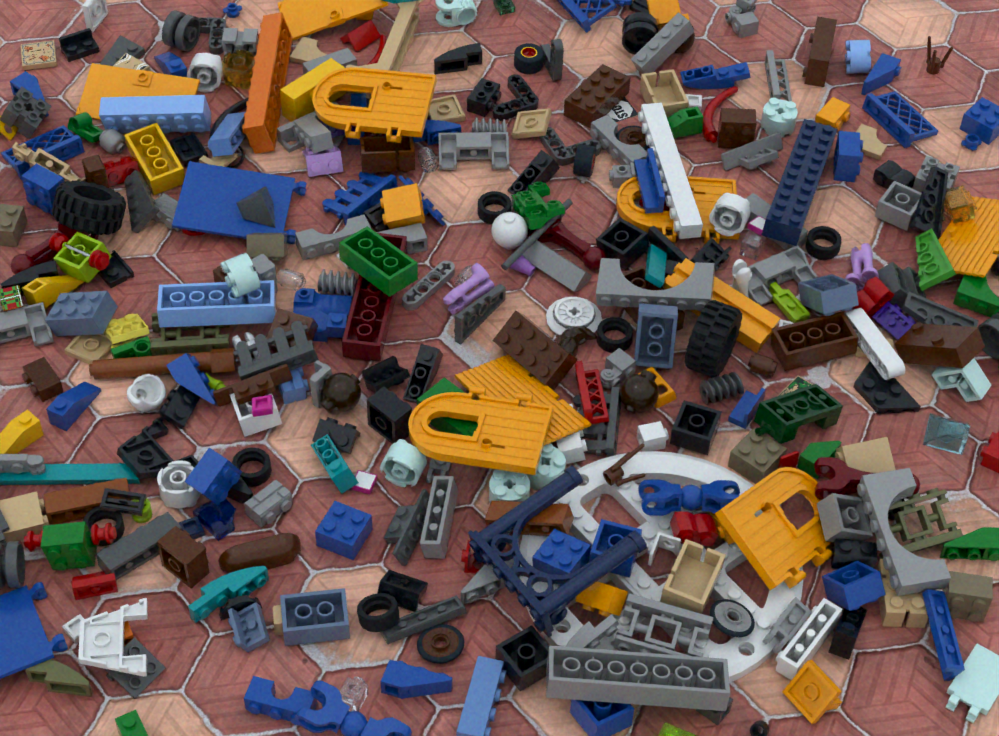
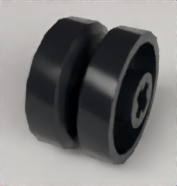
M636 12L627 16L622 25V45L624 49L635 55L658 33L657 20L645 12Z

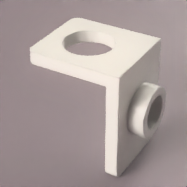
M658 532L655 541H650L647 553L650 554L648 565H652L658 547L678 553L681 539ZM664 541H672L675 544V546H670L666 544Z

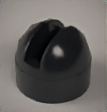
M758 720L751 726L750 734L752 736H767L769 734V725L767 722ZM760 727L763 728L762 733H759Z

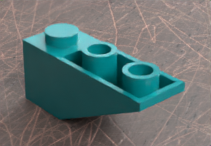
M328 434L311 444L341 494L359 483Z

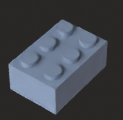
M830 274L798 282L801 304L825 316L833 315L835 311L839 310L849 311L852 310V307L859 305L856 283Z
M108 291L60 293L45 322L55 336L103 334L118 306Z
M639 303L634 350L635 366L672 369L678 306Z
M345 588L280 595L285 646L350 639Z

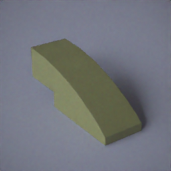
M49 659L25 669L28 680L30 682L45 683L48 692L92 697L93 692L90 682L74 669L58 661Z

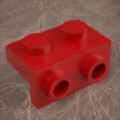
M130 156L122 157L118 162L108 161L103 163L109 187L125 183L126 177L134 170L140 172L137 160Z

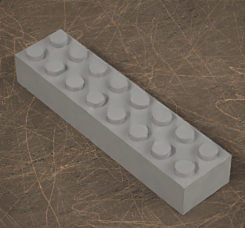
M549 645L546 667V698L726 711L730 697L727 659Z

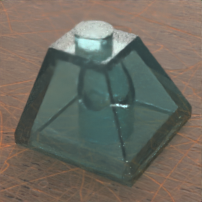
M930 413L923 445L962 455L967 442L970 424Z

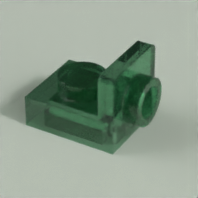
M512 0L493 1L500 15L515 12V5Z

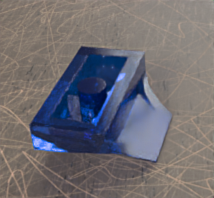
M227 499L220 502L219 505L209 501L193 510V516H197L200 523L218 541L235 530L233 519L236 508Z

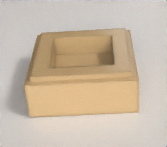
M281 605L273 606L276 636L283 635Z

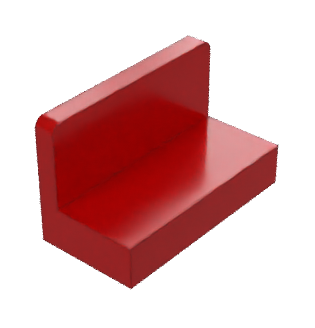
M369 20L340 39L343 44L349 41L355 52L380 38L381 35L372 20Z
M101 571L76 576L71 581L75 600L118 592L114 573L105 574Z

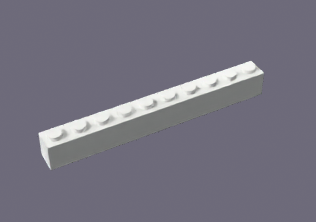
M662 103L641 104L638 120L642 123V133L646 135V145H649L654 151L666 196L665 203L670 209V219L674 221V231L678 233L679 239L701 237L703 223Z

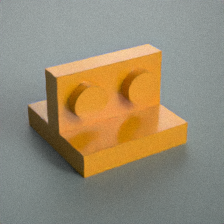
M807 660L782 691L811 724L817 723L827 710L837 709L842 703L838 698L842 691L813 660Z

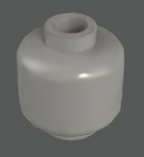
M113 128L105 129L99 136L100 146L112 155L117 152L121 153L126 147L125 137Z

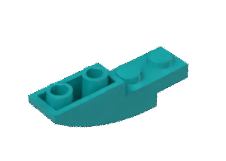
M256 566L241 569L206 584L200 588L202 597L188 606L190 618L197 623L199 620L208 617L216 608L225 605L229 599L242 595L249 596L257 588L263 587L269 581L267 568L265 566Z

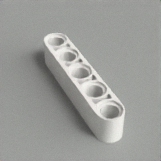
M862 308L844 312L858 336V346L882 378L888 380L904 375L906 371L904 362Z

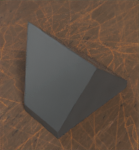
M267 186L236 202L243 219L275 228L274 203Z

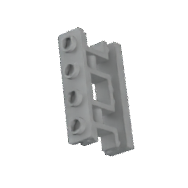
M629 593L623 616L632 618L629 632L621 629L617 630L613 647L619 651L703 657V653L693 649L697 637L708 640L713 617ZM639 615L651 618L649 626L637 622ZM654 625L675 631L671 644L651 638ZM681 627L694 630L692 638L679 635ZM634 631L646 634L644 642L632 639ZM677 643L689 646L687 655L674 651Z

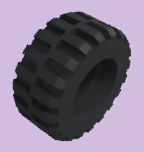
M65 181L56 189L52 214L56 221L70 229L87 232L88 234L110 235L111 233H116L122 226L126 201L120 193L103 185L86 181Z
M716 300L706 303L696 320L686 348L684 362L688 369L711 378L720 375L731 356L741 327L742 313L738 308Z

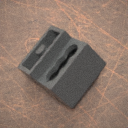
M891 262L878 270L879 279L895 294L889 301L893 306L896 304L902 308L908 292L926 298L925 292L921 291L919 287L920 278L918 273L911 267L902 270L894 262Z

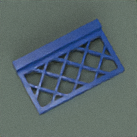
M557 0L586 33L591 30L590 26L616 8V4L612 0ZM588 3L587 8H580V4ZM591 3H598L597 8H590ZM602 3L610 4L606 8H601ZM589 13H596L591 19L588 18Z
M896 91L875 96L873 93L867 94L862 108L904 148L910 147L913 141L937 135L938 130Z
M64 125L24 142L27 148L32 147L31 150L34 152L37 151L38 147H44L42 150L61 161H66L85 152L81 137L71 133ZM12 148L1 152L2 157L15 169L18 177L22 180V175L30 169L29 163L20 161L15 156H10L13 154Z

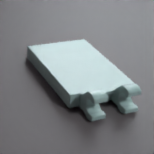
M979 644L975 645L965 661V670L954 678L946 692L951 696L945 708L954 712L960 701L971 707L965 719L972 723L975 722L980 713L987 715L999 696V655Z

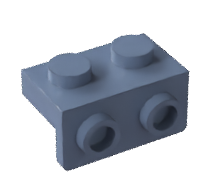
M257 602L239 612L233 608L228 610L230 617L228 622L233 629V640L237 647L250 652L270 641L261 606Z

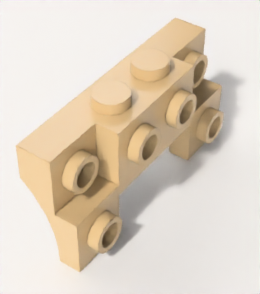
M15 142L12 146L15 158L29 163L30 168L37 163L63 177L64 182L86 181V178L83 177L81 179L72 174L70 165L40 148L34 152L27 148L25 143L19 145Z

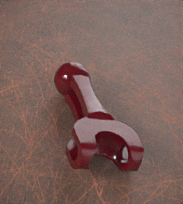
M562 218L557 219L537 239L541 243L552 242L569 250L590 270H598L601 258H606L601 248L591 247L590 243L581 240L570 232L561 222ZM528 228L527 236H531L537 229L530 230Z
M59 222L58 229L54 233H61L70 240L79 231L70 229ZM79 232L87 236L89 235L87 232ZM91 234L89 237L98 240L99 235ZM50 237L36 247L27 250L25 254L16 255L11 261L12 272L17 274L54 258L58 252L50 249Z
M818 458L814 463L815 472L818 476L826 477L829 480L817 483L815 496L823 500L832 493L842 495L857 493V485L862 475L874 473L848 467L839 458ZM912 474L917 485L913 492L914 495L920 490V481Z

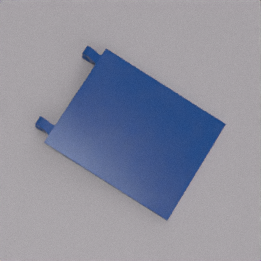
M189 161L172 228L246 239V235L249 233H287V243L295 244L296 230L289 229L284 231L292 192L305 196L307 183L304 181L295 183V178ZM267 186L274 203L275 228L243 219L236 202Z
M42 582L34 584L30 590L25 585L22 588L0 595V679L54 658L53 651L63 652L68 649L63 634H57L50 642L46 637L33 603V599L42 600L48 597Z

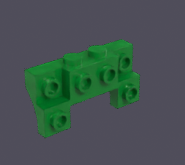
M535 182L533 185H528V191H520L511 195L512 206L515 212H518L524 218L530 230L541 229L553 217L565 214V207L560 201L550 200L548 203L543 201L541 197L550 195V188L543 182Z

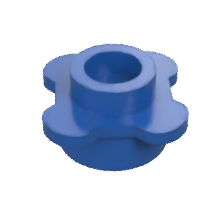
M229 3L223 9V12L230 18H236L239 16L242 6Z
M968 134L965 140L961 142V145L971 150H977V146L981 145L982 141L976 134Z

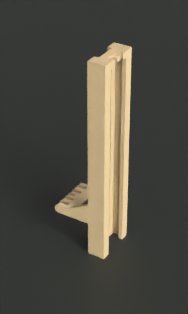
M419 0L402 3L378 63L363 66L347 65L346 68L359 67L400 71L419 24ZM347 91L348 95H351V93L362 94L360 92ZM366 93V98L371 99V94Z

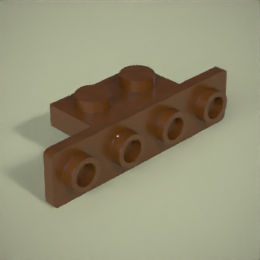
M284 364L215 390L213 395L219 407L232 403L230 394L233 393L238 405L252 401L254 397L276 392L275 386L290 381L293 377L288 364Z

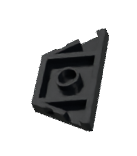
M870 361L854 383L856 391L876 413H901L905 409H912L913 412L920 410L921 406L895 378L884 380Z

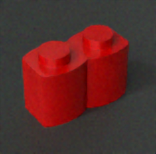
M874 277L865 283L861 291L857 292L859 305L853 308H862L869 318L872 319V316L889 302L895 294L878 277Z
M680 511L675 512L670 521L673 536L680 538L681 544H684L685 539H688L703 546H712L719 535L713 516L708 514L693 515L690 512Z

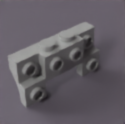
M508 132L439 133V170H457V160L491 159L492 169H509Z
M797 245L748 266L752 272L748 296L751 300L762 306L773 299V296L768 291L771 283L776 282L779 285L793 278L798 283L818 278V276L809 265L805 252Z
M43 302L1 312L0 344L32 336L34 346L54 342L51 329L45 322L47 315Z

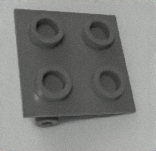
M135 637L124 647V656L146 654L147 676L143 677L105 669L108 672L106 674L107 678L111 681L115 679L134 699L166 668Z

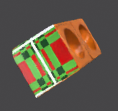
M19 285L0 289V303L4 312L23 307Z

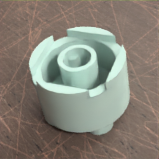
M778 98L769 99V102L764 105L761 119V128L766 130L765 133L767 135L779 132L782 138L786 134L791 135L794 132L798 114L796 103Z
M247 253L220 263L223 272L227 273V276L224 277L228 287L232 286L231 290L235 298L261 287L258 274L254 271L253 263Z
M399 439L390 446L380 465L381 473L382 471L385 472V478L394 485L400 487L411 485L413 487L417 484L425 469L427 459L424 454L419 452L417 447L403 439Z
M551 443L543 447L536 475L526 474L530 480V487L534 490L539 491V489L562 475L566 468L564 454L558 448L553 447Z
M497 469L493 471L489 481L490 503L491 501L521 502L530 497V480L526 474Z

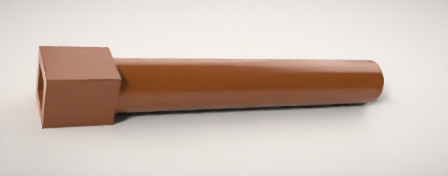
M235 348L211 349L209 352L188 353L197 358L200 363L198 368L201 372H231L236 369V358L233 352ZM185 353L93 360L92 364H89V373L94 379L135 377L144 374H171L166 365Z

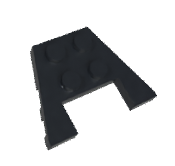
M157 418L151 426L143 428L139 435L131 437L118 447L117 455L139 479L157 477L162 468H166L168 463L174 461L155 441V439L167 435L168 428ZM193 455L176 460L187 461L194 468L198 464V460Z

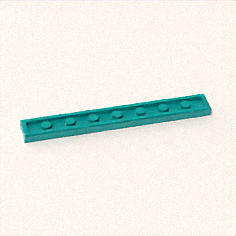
M125 463L44 464L46 470L42 475H32L30 472L19 474L13 472L0 473V485L94 484L121 478H127L128 484H140V479Z

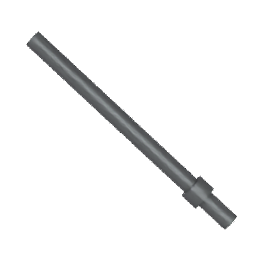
M570 199L563 203L565 211L573 204ZM565 214L553 217L541 229H537L501 265L502 269L507 270L557 219H561Z

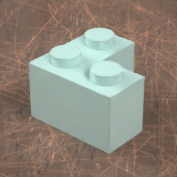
M975 358L964 368L938 366L932 374L941 390L957 387L966 402L982 400L991 387V383Z

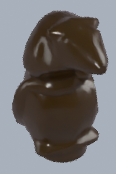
M585 325L582 327L572 326L558 337L557 342L576 357L578 346L587 340L597 339V335L589 328H586Z

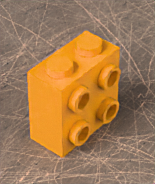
M417 183L382 191L383 198H380V203L385 211V214H382L384 225L387 224L389 229L425 223L422 196Z

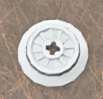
M565 297L556 300L549 306L546 313L547 325L559 336L572 326L582 327L583 325L595 333L602 321L601 312L598 307L591 301L580 297Z

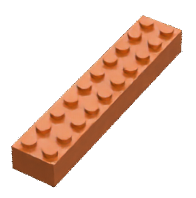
M282 12L263 15L262 23H260L261 31L258 34L259 42L256 45L257 53L254 56L255 65L252 68L253 76L250 79L251 87L248 90L249 99L246 102L247 110L244 113L245 122L242 125L243 133L247 135L249 146L253 148L255 154L275 151L277 128H279L282 109L280 89L285 87L293 39Z

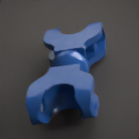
M653 479L642 481L638 487L639 495L642 498L641 506L643 512L647 515L664 516L673 511H681V507L689 511L697 510L701 507L702 511H709L715 514L740 494L738 484L731 480L713 481L710 484L701 485L700 488L691 484L681 489L680 484H671L664 480ZM647 487H652L654 489V492L646 493L644 492V489ZM728 488L734 489L731 494L725 492ZM650 502L657 503L656 506L652 508L647 506V504Z
M320 680L313 683L311 694L322 704L323 708L312 710L304 707L298 710L295 715L296 722L313 733H322L327 730L337 733L340 729L343 736L412 735L411 728L393 717L382 720H375L370 717L369 721H367L361 712L349 711L350 706L343 702L339 690Z

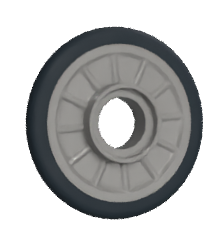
M722 599L714 602L710 607L709 614L713 617L712 623L724 634L732 637H745L754 630L755 621L753 615L739 602ZM727 615L733 616L737 621L729 619Z

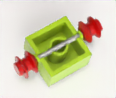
M76 232L70 240L61 233H54L49 239L50 249L58 252L54 260L61 271L86 283H89L99 271L104 270L109 265V260L112 257L103 242Z

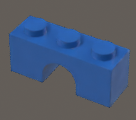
M253 676L244 696L245 709L249 712L268 715L275 720H287L295 725H299L295 720L298 710L304 707L315 710L318 704L317 699L312 696L310 690L295 687L289 698L277 699L274 697L276 694L274 681Z

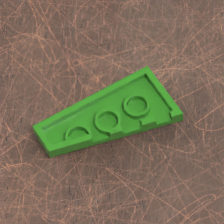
M932 228L915 237L918 254L917 264L919 265V287L921 291L956 275Z

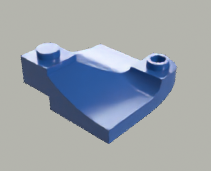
M302 288L295 293L293 313L313 318L318 324L313 341L328 342V337L343 338L353 297L319 294L315 289Z

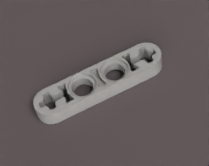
M442 261L403 295V307L406 310L412 311L422 305L454 276V263ZM432 278H438L439 281H438V282H432V281H430V279H432ZM424 288L428 291L425 293H421L418 290Z

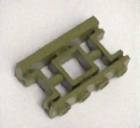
M152 313L153 332H161V338L151 339L150 348L152 356L209 352L211 349L230 348L229 334L220 335V328H230V325H215V328L186 326L177 327V330L167 331L168 327H159L158 314ZM200 329V336L182 337V330ZM214 335H215V338H207V339H205V336H214ZM166 338H176V340L166 341Z
M938 488L926 491L927 495L920 496V493L908 497L907 501H897L888 510V512L897 509L901 510L893 514L896 524L891 526L889 524L892 534L900 532L903 542L912 541V543L902 546L909 552L913 553L937 546L963 536L961 529L956 528V521L949 524L946 523L940 506L949 502L948 498L945 497V494H947L946 489L941 491ZM934 498L938 500L930 504L933 513L927 515L924 505L915 506L917 503ZM917 512L923 531L910 535L903 516ZM936 521L940 531L946 529L949 531L930 538L926 537V535L933 533L931 522ZM879 553L880 559H883L882 553Z

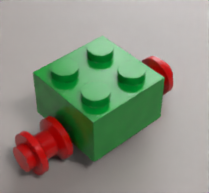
M85 521L45 525L40 534L35 535L34 531H28L27 536H24V546L30 552H35L36 547H41L53 571L73 568L83 569L95 566L97 545H99L101 540H106L107 544H112L113 539L117 537L115 526L112 527L111 523H106L103 528L93 524L91 531Z

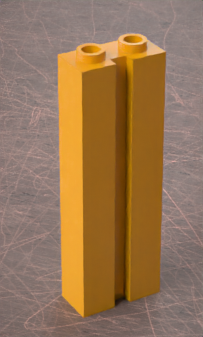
M687 258L682 263L679 262L673 270L674 273L665 278L664 289L675 287L684 282L692 273L695 263ZM714 277L712 300L738 308L741 311V327L736 340L755 353H758L771 336L772 329L777 328L781 318L717 277ZM690 310L698 316L701 314V311Z

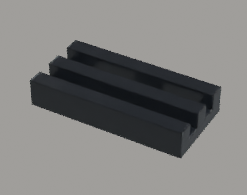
M105 488L100 509L142 516V510L145 506L144 502L147 497L146 494ZM108 495L140 500V502L128 501L126 499L108 498Z

